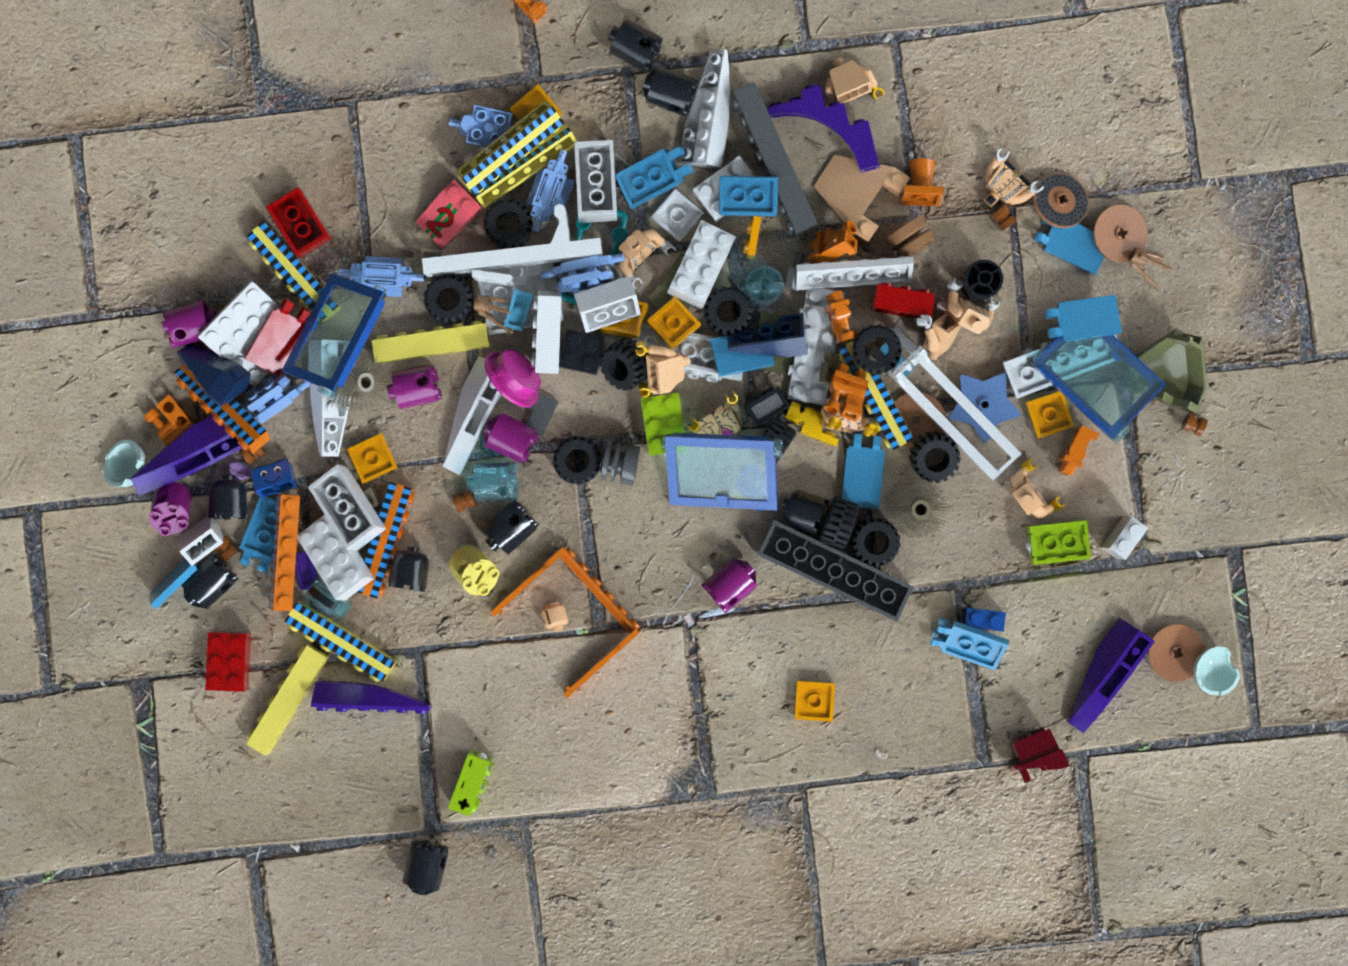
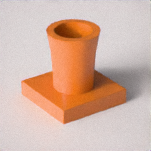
M919 158L909 161L911 185H904L900 197V205L939 206L943 196V186H932L935 168L934 160Z

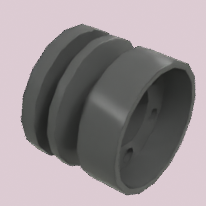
M608 441L601 458V480L606 481L607 473H611L610 482H614L616 474L620 475V484L633 486L640 447L627 445L624 453L621 452V443H617L616 451L612 450L613 441Z

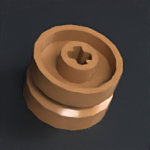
M922 215L910 221L887 238L891 247L904 243L896 252L898 257L914 256L937 238L931 229L919 234V231L927 225Z

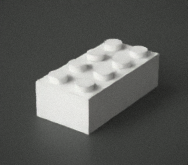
M613 140L574 142L579 223L617 221Z
M701 220L667 293L702 309L736 236Z
M538 290V295H534V310H537V314L533 316V329H537V333H533L532 348H536V352H532V367H535V373L558 374L561 292Z
M337 464L308 487L347 550L358 551L386 529L348 467Z
M326 515L297 535L298 541L335 600L345 601L374 579L358 551L345 548Z

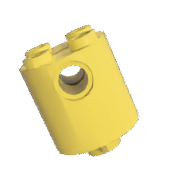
M462 546L450 558L449 570L452 576L468 593L486 596L496 585L499 571L495 564L477 546Z

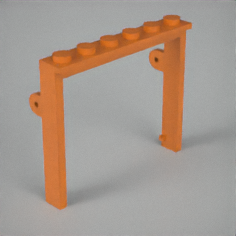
M563 546L490 613L493 617L497 614L501 615L503 613L502 609L561 557L629 633L627 637L571 687L569 685L566 687L567 690L563 694L568 698L641 631L639 630L640 625L634 618L631 620L626 615L628 613L621 604L617 605L613 601L615 597L609 590L604 591L601 588V581L595 575L592 577L587 572L589 568L582 561L579 563L575 559V552L570 547L566 549Z

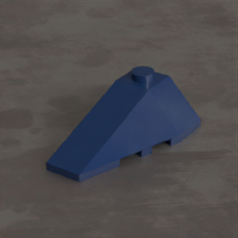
M804 314L785 315L779 317V321L772 324L765 322L761 324V328L755 330L746 329L728 336V351L780 357L808 355Z
M192 343L177 351V355L186 368L194 374L196 382L200 383L204 388L203 392L220 407L247 390L251 373L237 362L220 357L216 353Z

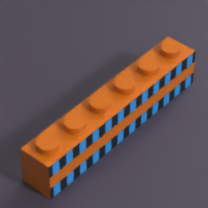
M182 365L174 372L177 378L175 381L182 390L185 388L194 402L198 400L203 411L207 414L210 412L213 415V420L219 426L223 425L226 428V433L231 438L235 437L238 440L239 446L244 451L248 449L253 454L270 440L267 430L234 398L220 407L203 392L204 388L200 383L196 382L194 374L185 365Z
M389 482L379 514V518L386 529L371 540L364 561L374 579L358 590L357 593L376 599L380 598V595H384L387 587L384 583L386 577L390 575L391 560L398 552V548H396L397 541H401L403 537V522H407L410 514L407 511L409 504H413L416 493H413L414 488Z
M276 493L268 607L273 611H292L300 505V495Z

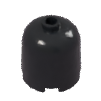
M222 476V480L213 482L209 489L208 518L231 520V517L247 519V490L244 483L234 480V476Z
M796 490L789 498L785 497L781 508H784V519L790 525L816 536L817 530L819 531L825 517L824 511L829 506L830 500L803 490Z
M408 546L407 550L398 551L393 557L388 586L404 589V585L410 586L409 590L425 592L429 570L428 557L424 553L419 552V548Z

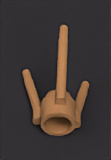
M1134 248L1128 258V261L1132 262L1130 267L1136 269L1156 290H1159V286L1139 266H1145L1147 262H1150L1168 271L1173 269L1152 259L1164 260V257L1141 248Z
M478 295L474 304V310L479 311L478 315L486 317L512 334L513 330L504 327L503 323L486 313H490L491 309L510 314L509 310L493 305L492 301L511 303V299Z

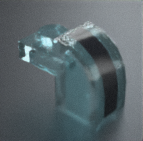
M317 580L313 582L304 595L316 607L340 620L344 618L353 605L348 600H335L328 587Z

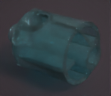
M763 265L753 269L747 276L744 291L752 305L765 308L775 304L783 292V277L778 270L771 266ZM763 281L765 282V290L762 289Z
M517 462L474 464L473 474L467 475V490L474 493L475 501L518 500L519 479L516 475L518 473Z

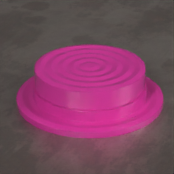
M505 350L503 353L491 352L485 357L484 367L487 376L494 387L506 399L521 407H531L537 402V389L541 385V379L539 374L535 373V367H532V363L526 357L514 350Z

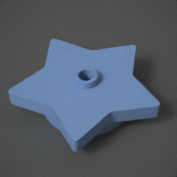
M1006 373L985 381L963 374L959 376L960 391L995 427L1001 422L1021 416V413L1007 398ZM983 401H986L988 403L987 408H983L981 406V403ZM958 403L948 415L950 420L970 424L984 443H987L991 436Z

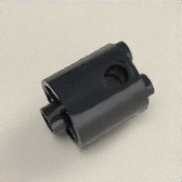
M625 19L620 28L614 26L608 36V40L612 41L609 54L642 71L649 72L653 64L654 55L657 56L661 50L663 38L631 20Z
M658 66L656 70L647 74L642 88L646 103L686 116L698 80Z
M990 260L973 262L965 269L959 279L963 284L961 287L962 293L974 302L990 299L1002 287L1003 273L1001 268Z
M516 500L514 502L511 501L483 526L489 535L485 542L495 552L501 548L509 555L533 534L539 526L533 517L524 514L527 510Z
M211 553L182 584L184 590L183 597L194 607L209 609L239 578L234 572H229L226 569L227 564Z
M413 840L402 882L408 885L413 893L419 895H428L440 890L449 847L445 845L433 846L432 842L428 840H421V842Z

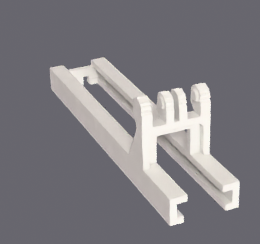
M557 204L554 207V216L559 225L551 244L423 258V273L428 278L439 277L440 275L447 276V274L472 273L473 269L491 271L568 262L595 255L601 257L603 256L602 242L600 238L571 241L567 210L564 205Z
M896 326L892 331L896 333L901 345L910 355L897 368L891 369L887 374L993 481L1021 453L931 362L927 356V351L920 345L917 347ZM876 346L869 352L874 361L886 358ZM919 363L1009 455L1008 461L1000 469H995L903 375L905 370L910 371L912 369L911 365L915 367Z

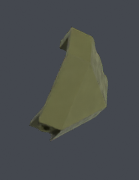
M1175 328L1135 356L1166 384L1155 395L1153 400L1174 405L1175 408L1197 414L1207 389L1202 337L1189 335ZM1128 364L1121 386L1134 393L1144 394L1151 385Z

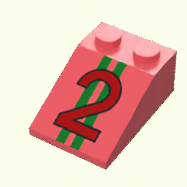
M454 179L417 219L416 223L443 250L483 209Z

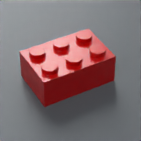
M299 187L266 206V209L294 254L300 259L333 239L307 196Z
M881 282L880 285L878 284L874 288L870 311L914 319L921 318V315L932 317L935 294H931V290L927 289L914 291L910 286L901 285L897 288L893 287L892 283Z
M208 632L205 690L234 692L249 690L251 633Z

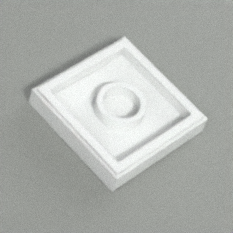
M675 188L650 218L680 242L704 215V212Z
M472 270V277L478 282L514 286L512 275Z

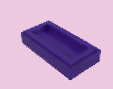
M305 551L297 552L295 571L300 591L310 589L312 585L315 588L320 587L316 568Z

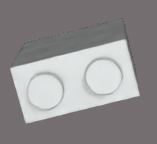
M207 516L179 537V552L191 566L223 543L222 527L215 519L208 518Z
M1123 516L1100 548L1116 559L1126 560L1148 527L1134 517Z

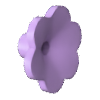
M238 461L229 465V473L234 476L235 480L248 479L252 475L251 467L243 462Z

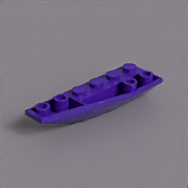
M210 415L186 429L134 474L130 480L139 496L193 474L242 449L238 444V440L235 437L231 438L226 433V428L223 425L219 426L213 420V415Z
M1118 618L1096 648L1067 722L1084 734L1131 676L1155 641L1123 619Z
M318 680L315 682L311 700V707H316L317 711H328V709L335 708L336 712H347L350 709H358V711H369V709L377 710V712L396 710L397 713H408V710L415 711L416 714H427V711L432 709V705L405 693L358 682Z

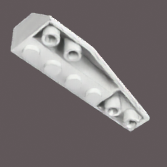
M725 49L710 50L684 126L681 147L684 148L686 154L679 158V164H691L692 166L706 169L722 168L730 108L728 53Z
M310 341V372L320 376L324 375V377L329 373L333 374L328 366L330 365V368L335 371L333 364L341 358L339 357L340 355L345 353L350 342ZM310 383L312 415L320 456H339L348 411L344 407L340 408L343 406L340 405L343 404L341 400L339 407H336L338 406L336 403H338L339 394L335 402L328 399L331 396L330 391H328L329 389L326 390Z
M478 356L461 389L443 463L444 468L458 475H461L502 396L488 378L484 367L485 359Z

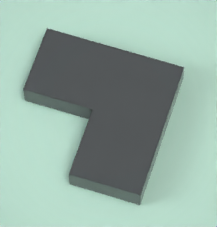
M795 252L792 268H788L785 286L790 292L797 293L796 265L804 263L805 255L802 252Z
M538 392L537 402L531 407H526L533 411L526 425L537 429L536 433L543 436L559 402Z

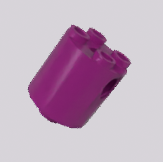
M201 300L163 312L164 321H162L164 331L169 332L171 347H181L202 341L197 335L217 315L215 309L210 310L206 302Z
M428 364L392 372L393 384L387 385V391L390 400L396 399L399 409L434 403L442 399L441 390L436 383L439 381V377L434 365Z
M501 413L492 418L484 430L485 446L521 464L522 461L527 462L531 454L529 448L531 444H536L540 434L536 433L537 429L528 427L521 421Z
M172 482L156 489L153 493L149 520L151 525L162 536L177 534L188 526L192 495L185 485L179 482Z
M734 557L701 584L724 613H727L758 587L756 584V571L747 561L737 560Z

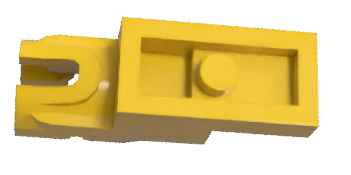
M792 401L785 418L798 426L802 425L801 434L836 447L839 439L835 438L836 434L829 431L822 433L823 415L821 412L806 407L804 412L800 413L801 404Z

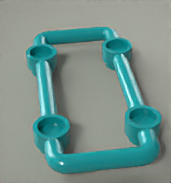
M617 210V218L621 219L619 226L612 231L614 242L609 254L612 256L618 254V247L621 245V242L627 239L626 226L628 216L620 210ZM577 217L576 226L578 229L574 241L582 240L584 232L590 228L591 222L579 223ZM561 293V300L577 305L574 296Z

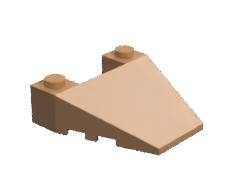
M834 155L813 188L842 224L848 220L855 224L857 233L852 236L867 245L879 226L863 216L881 187L898 197L904 185L910 180V177L895 167L880 164L879 169L861 173L856 159Z

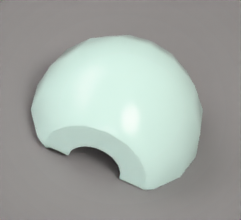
M130 439L115 443L106 454L105 476L103 477L106 483L113 487L132 486L133 483L130 478L147 464V458L142 447Z
M1212 647L1204 650L1197 657L1193 666L1196 684L1201 690L1210 695L1222 696L1229 693L1236 687L1240 679L1238 669L1230 661L1229 656L1231 654L1228 648Z

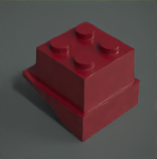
M1044 727L1032 731V736L1027 737L1024 734L1013 739L1014 743L1010 744L1017 764L1009 767L1010 771L1019 770L1024 783L1032 781L1027 769L1040 768L1041 771L1070 766L1063 749L1059 748L1050 728L1045 730Z

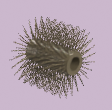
M361 353L359 354L360 358L358 357L359 360H356L360 363L359 367L357 368L356 365L358 362H355V366L352 368L343 388L337 385L335 391L329 397L331 398L334 395L337 397L339 394V400L336 403L338 406L336 407H339L340 398L342 397L343 401L341 403L343 404L340 405L343 406L340 408H343L345 403L347 404L345 405L347 406L345 408L347 411H353L358 408L362 412V407L364 406L368 410L369 408L366 406L373 405L371 404L373 402H371L369 394L372 395L373 399L375 398L371 390L373 392L375 389L378 391L377 385H383L375 384L374 382H390L374 381V379L379 380L380 378L372 376L376 372L372 370L374 368L373 365L376 363H373L369 369L370 361H372L370 357L365 370L367 359L361 358L363 356Z
M915 480L911 488L909 486H911L910 484L913 481L908 482L909 485H906V488L897 489L896 493H891L896 496L892 498L900 501L893 502L904 506L888 507L899 509L888 511L894 512L890 513L892 517H889V519H892V522L894 519L895 526L897 524L898 526L900 525L897 529L900 533L903 532L905 536H910L906 530L901 528L904 524L906 528L914 533L915 538H917L915 529L917 530L918 528L919 538L920 535L922 537L936 533L928 530L940 531L936 526L940 527L938 524L941 522L939 521L943 520L935 516L945 517L931 512L947 511L938 510L937 508L949 507L942 506L948 503L941 504L944 500L942 501L940 496L938 499L940 491L937 493L938 489L936 490L934 485H930V482L927 484L926 481H921L924 486L923 488L920 486L919 480H917L918 487L916 488ZM917 505L920 506V511L918 513H916L915 511Z

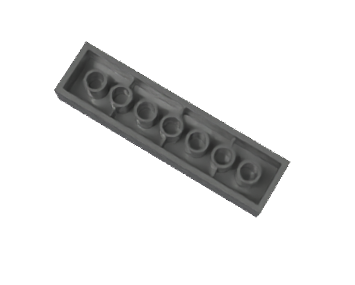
M755 82L733 91L731 105L735 112H739V123L743 130H747V141L750 147L754 146L755 148L754 156L758 165L762 164L763 177H778L779 204L777 208L781 217L785 216L786 218L785 226L789 235L793 234L795 238L815 229L818 223Z
M775 520L772 521L757 555L895 621H898L914 588Z

